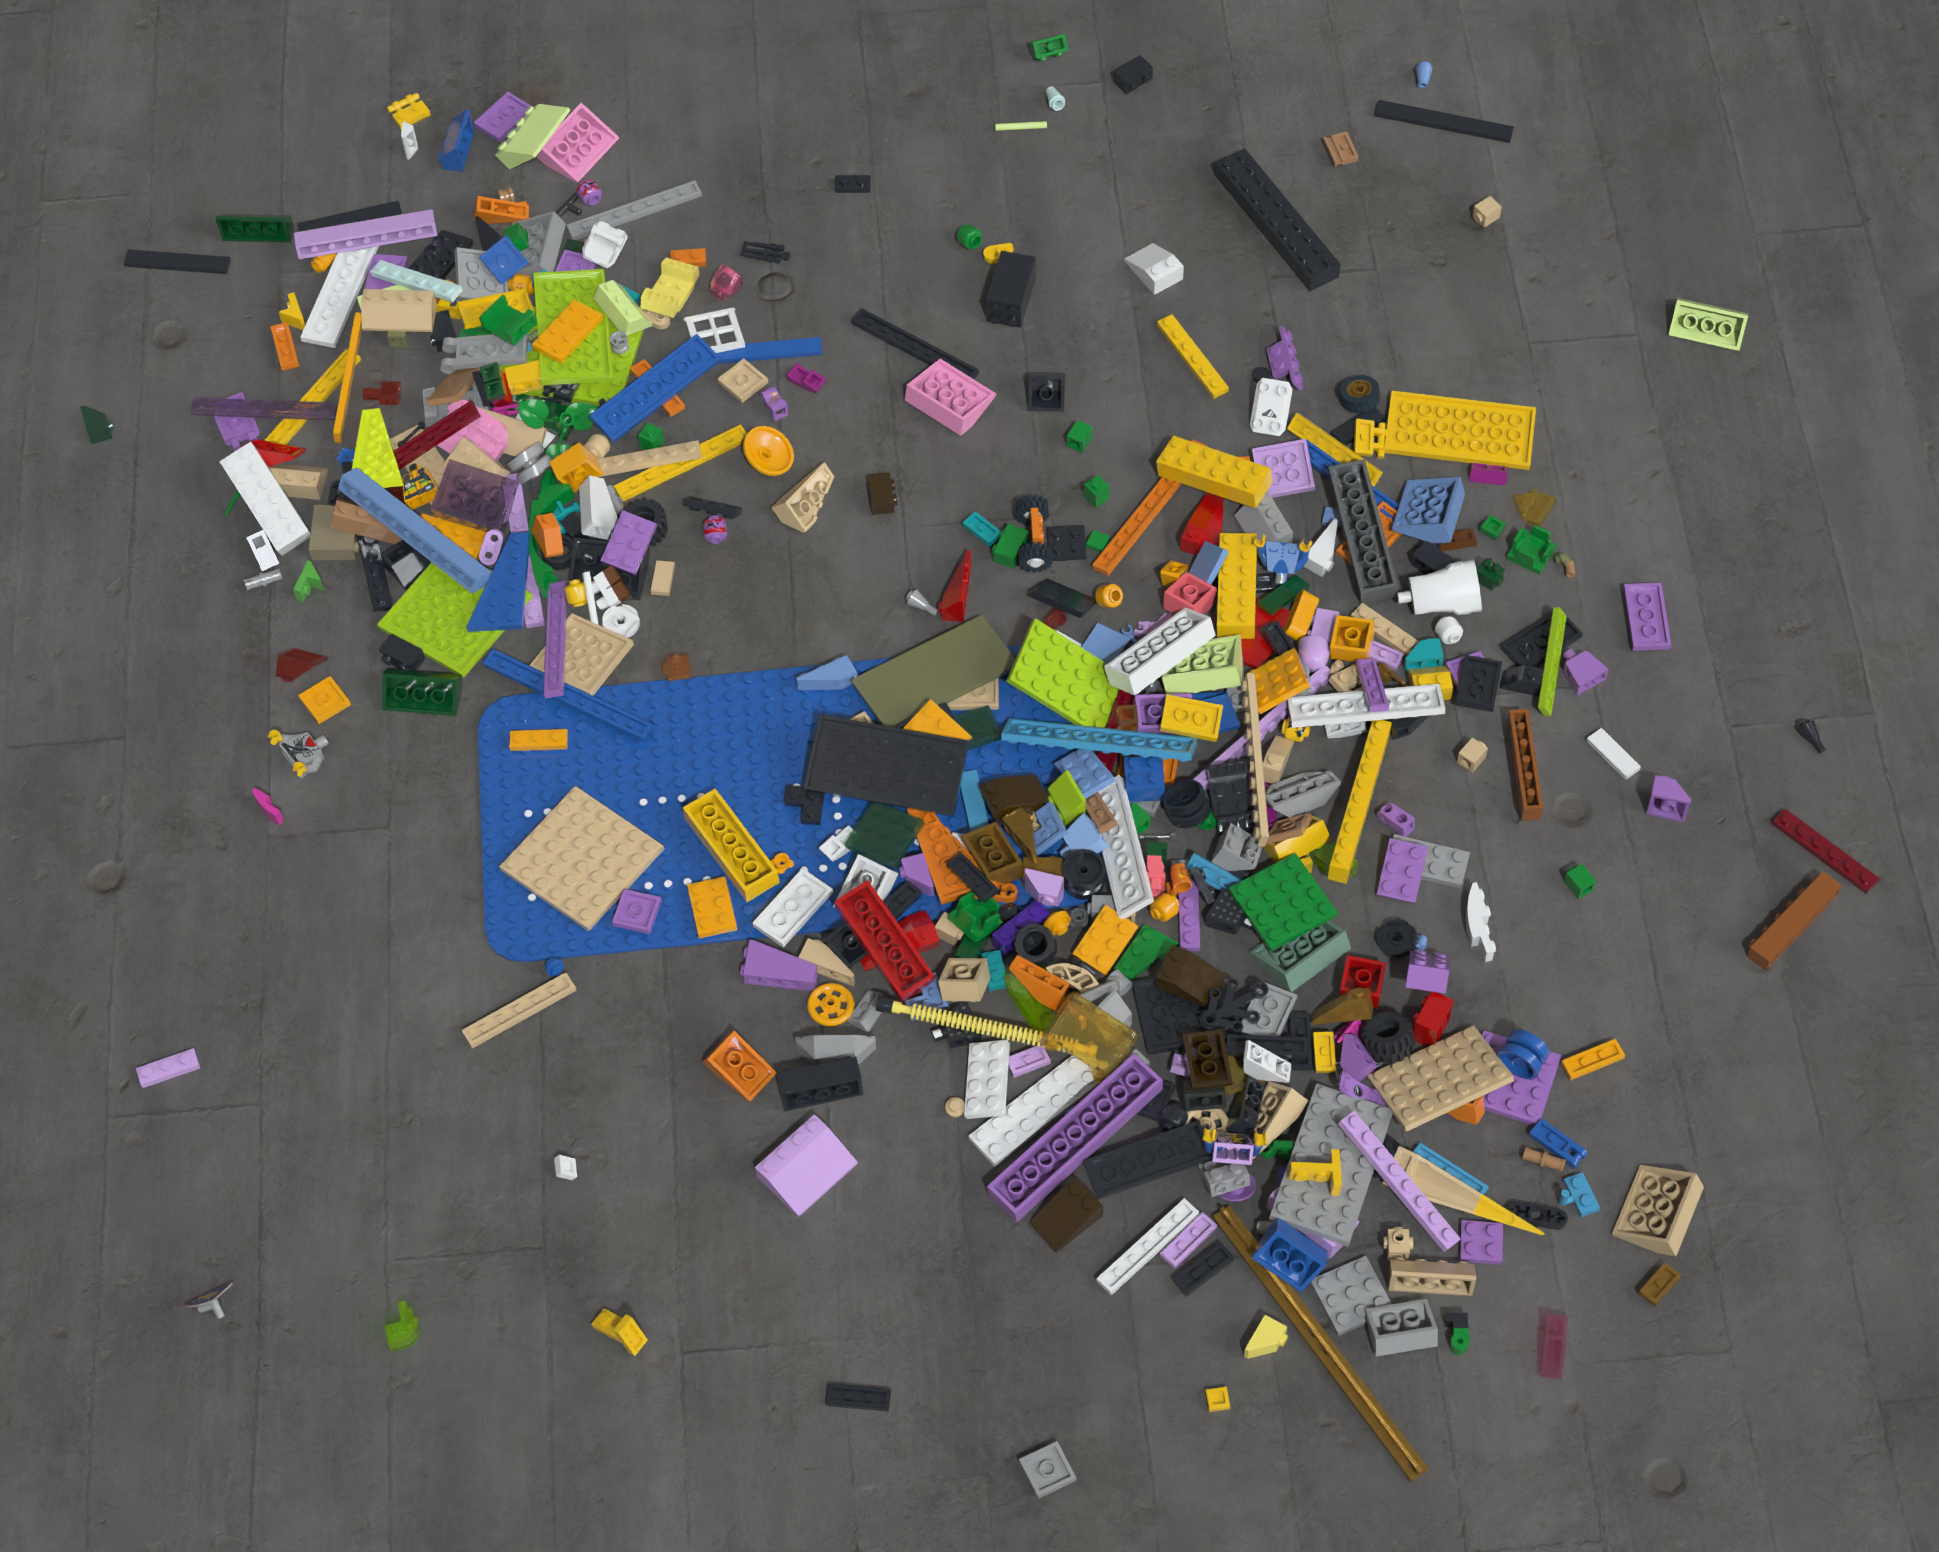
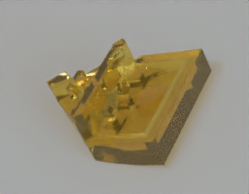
M1537 488L1524 495H1520V493L1514 495L1522 520L1533 526L1541 527L1557 503L1556 497L1541 492L1538 493Z

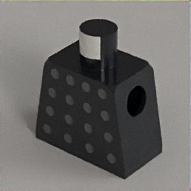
M1223 888L1206 916L1205 926L1233 935L1237 934L1241 926L1251 930L1253 926L1229 891Z
M964 1002L950 1010L952 1011V1016L954 1012H957V1017L959 1013H962V1018L966 1014L967 1019L971 1015L973 1016L972 1020H974V1015L968 1002ZM940 1021L941 1028L931 1031L935 1042L946 1039L950 1048L982 1042L981 1031L979 1034L976 1033L977 1029H975V1032H971L972 1028H970V1031H966V1027L964 1030H961V1026L959 1029H956V1024L954 1028H951V1023L949 1027H946V1022L942 1026Z

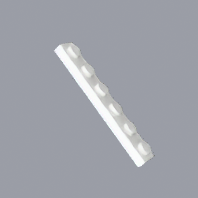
M1184 1198L1097 1278V1283L1110 1295L1114 1294L1199 1216V1211Z

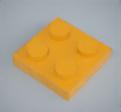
M331 676L298 695L301 702L318 724L351 705L349 699Z

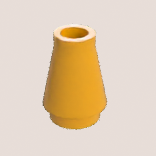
M336 253L314 257L311 262L312 268L317 273L325 272L335 260Z

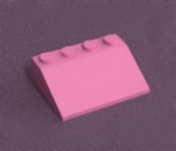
M580 103L558 126L536 157L547 167L578 183L614 145L619 137L587 107Z
M939 359L907 384L905 401L961 436L975 424L996 397V393L942 359Z

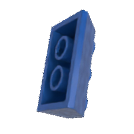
M465 110L452 119L450 126L447 127V138L443 140V151L439 154V162H441L443 170L460 172L464 170L474 136L470 110Z
M1277 1218L1264 1232L1251 1258L1302 1292L1327 1265L1328 1251L1280 1218Z

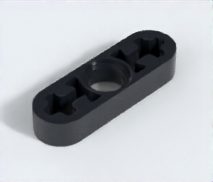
M1513 1202L1507 1209L1513 1214L1514 1210L1518 1209V1217L1536 1227L1561 1230L1566 1226L1568 1220L1566 1212L1557 1208ZM1526 1210H1528L1527 1218H1525ZM1537 1211L1543 1215V1218L1541 1220H1534L1531 1214ZM1547 1214H1550V1215H1549V1220H1548V1222H1547V1221H1546ZM1556 1216H1560V1223H1556Z

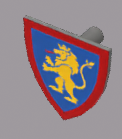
M233 1283L207 1291L187 1301L184 1305L190 1308L197 1307L200 1313L213 1309L217 1319H220L225 1314L217 1298L231 1287Z

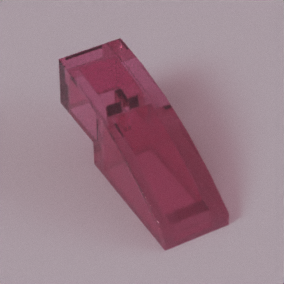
M1546 1314L1540 1377L1562 1380L1568 1316Z

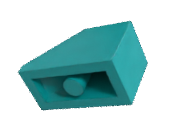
M1440 638L1421 640L1406 657L1404 670L1442 666L1444 656Z

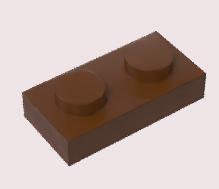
M1473 529L1454 531L1451 542L1438 543L1441 551L1477 546V539Z

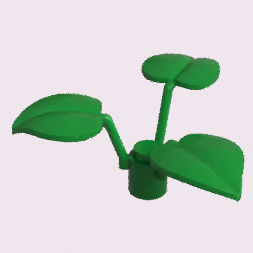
M537 399L520 401L518 410L522 421L533 429L542 428L544 421H556V426L562 430L558 445L552 444L545 451V455H550L553 460L571 447L568 444L561 445L564 434L567 431L566 429L572 425L574 429L579 431L588 430L593 424L589 419V415L597 410V406L584 402L573 403L559 417L555 416L549 419L546 418L549 414L547 405Z

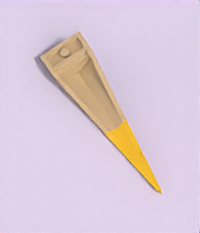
M1401 1146L1398 1147L1394 1159L1429 1201L1539 1235H1545L1538 1228L1421 1155ZM1383 1181L1382 1184L1389 1186L1385 1181Z

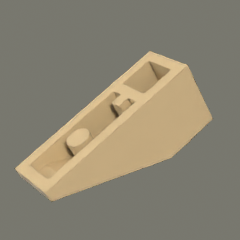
M1276 735L1263 761L1265 782L1272 784L1280 782L1294 745L1293 740Z
M807 939L798 958L816 964L818 974L854 987V974L831 949L820 940Z

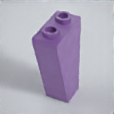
M749 940L748 947L744 949V959L746 961L745 964L741 965L740 975L744 978V984L813 991L815 989L818 976L816 964L757 941Z

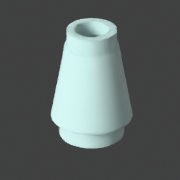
M1054 87L1046 89L1049 107L1055 111L1061 110L1065 106V98Z

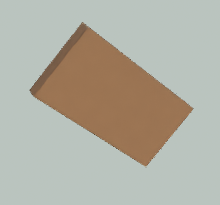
M480 368L459 369L448 374L426 400L428 406L459 402L475 383L472 372L481 371Z

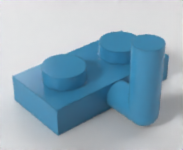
M1583 1172L1564 1179L1563 1183L1566 1189L1562 1190L1559 1198L1561 1206L1574 1203L1580 1218L1600 1210V1206Z

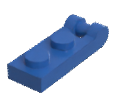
M1542 1118L1529 1132V1137L1557 1157L1565 1159L1566 1164L1572 1169H1576L1580 1159H1584L1588 1154L1583 1147ZM1570 1150L1575 1153L1573 1156L1568 1153Z

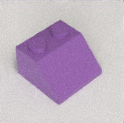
M1655 775L1646 814L1685 822L1691 799L1675 779Z

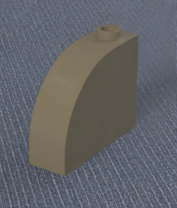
M314 505L309 552L312 560H356V555L360 552L356 534L330 528L335 506Z

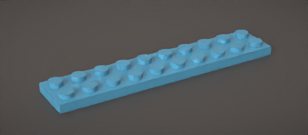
M1009 718L1001 736V740L1009 743L1022 742L1027 745L1041 744L1046 747L1060 746L1065 749L1078 748L1084 751L1097 750L1103 753L1116 752L1122 755L1153 756L1164 760L1172 758L1182 762L1192 760L1198 738L1015 718Z

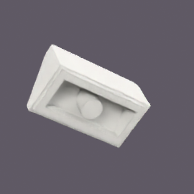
M402 122L401 138L406 158L409 160L418 150V144L413 125Z

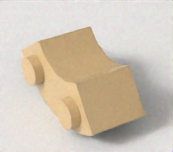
M1068 963L1054 964L1046 967L1048 972L1070 983L1068 988H1072L1080 994L1099 986L1094 976L1084 968Z

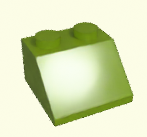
M1067 770L1047 789L1048 799L1055 805L1065 828L1071 826L1083 813L1086 814V800L1069 770Z

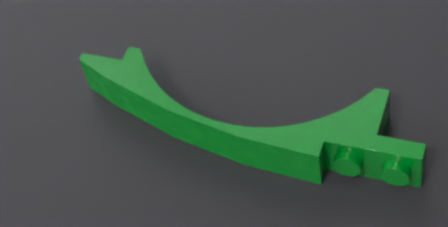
M552 470L544 472V477L541 479V491L538 493V500H532L529 518V553L534 577L543 598L548 597L550 583H557L558 577L553 574V567L547 565L539 558L538 542L531 531L536 516L548 513L554 514L557 501L560 500L563 506L575 497L569 483L557 484Z

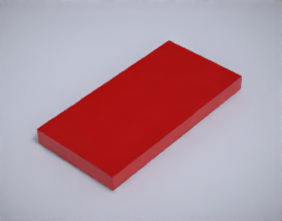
M1259 598L1256 601L1255 639L1241 638L1243 665L1253 669L1266 664L1273 652L1260 629L1276 620L1284 629L1290 614V610L1282 608L1270 616L1258 607V601L1261 600Z

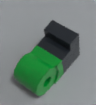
M1446 1313L1445 1327H1451L1452 1333L1450 1350L1455 1355H1463L1468 1350L1470 1341L1468 1313Z

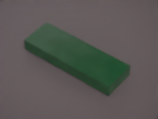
M1295 575L1258 601V607L1272 616L1292 602L1302 589L1307 591L1310 584L1298 575Z

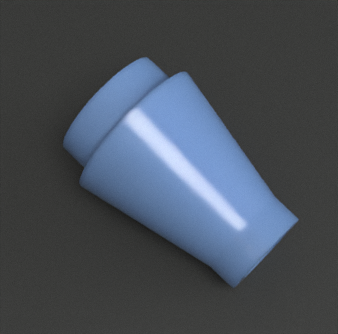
M1420 62L1416 67L1419 88L1428 87L1433 70L1429 62Z

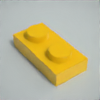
M1313 1032L1315 1073H1335L1336 1061L1333 1032Z

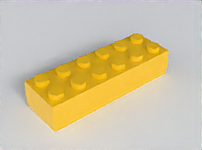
M1176 436L1171 438L1156 461L1158 475L1253 508H1257L1273 483L1271 468Z
M1220 533L1219 547L1229 552L1218 575L1217 638L1240 635L1242 639H1255L1257 546L1254 544V538L1257 534Z
M716 789L683 807L686 822L746 902L780 883L776 868Z

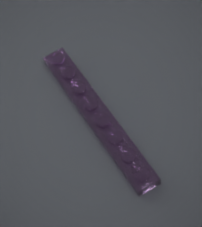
M193 397L190 411L191 415L335 421L338 406L337 403Z

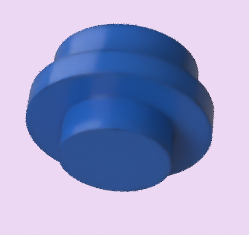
M555 957L550 958L545 963V971L551 977L559 975L564 968L563 961Z

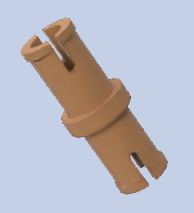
M1528 1147L1525 1148L1522 1158L1523 1160L1540 1164L1542 1168L1546 1166L1563 1172L1566 1163L1565 1159L1548 1155L1549 1152L1544 1151L1542 1153Z

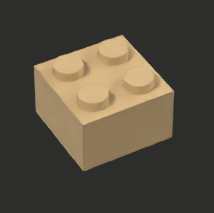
M949 958L938 981L942 1001H981L991 978L987 959Z

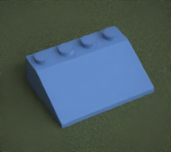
M1461 477L1407 480L1392 527L1393 531L1431 543L1451 542L1465 497Z

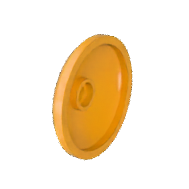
M759 426L750 430L745 436L743 442L744 454L748 462L757 471L768 476H779L790 469L794 461V452L789 440L781 432L772 427Z

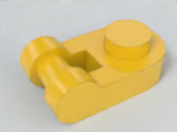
M1005 243L986 247L983 251L984 260L990 264L998 263L1001 251H1014L1013 244Z

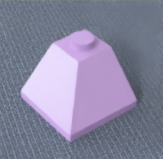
M1025 868V891L1046 906L1053 905L1058 907L1064 897V877Z

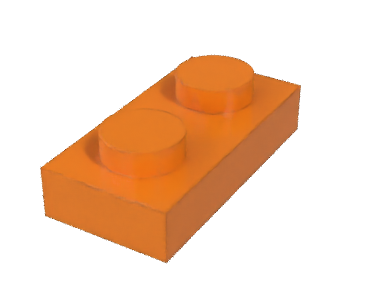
M705 248L670 250L671 259L698 267L706 266Z

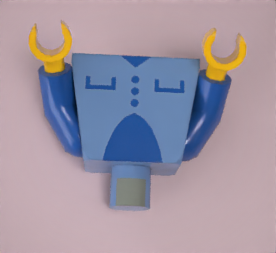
M1263 534L1262 540L1257 539V535H1255L1254 544L1257 546L1258 556L1268 571L1276 572L1275 583H1285L1287 573L1295 574L1296 571H1300L1307 563L1312 541L1308 545L1304 544V539H1302L1300 544L1266 541L1265 544L1266 535Z

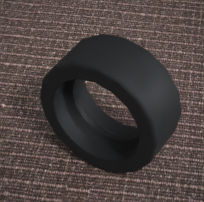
M561 534L562 545L570 550L569 554L565 557L558 559L546 558L541 549L543 561L553 567L554 570H564L571 566L573 539L567 535Z

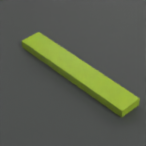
M1560 607L1553 608L1538 708L1544 716H1551L1565 630L1566 615Z

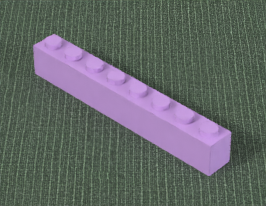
M433 209L294 233L299 259L438 236Z

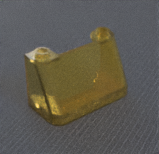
M1072 993L1061 1004L1039 1042L1050 1051L1062 1048L1094 1069L1092 1072L1094 1080L1101 1084L1121 1066L1136 1043L1138 1035L1134 1030L1084 997Z

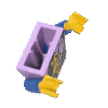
M1204 1128L1203 1140L1205 1142V1150L1208 1153H1213V1162L1252 1165V1157L1257 1156L1262 1147L1267 1145L1266 1133H1254V1142H1252L1245 1134L1219 1132L1216 1136V1129L1207 1130V1128Z

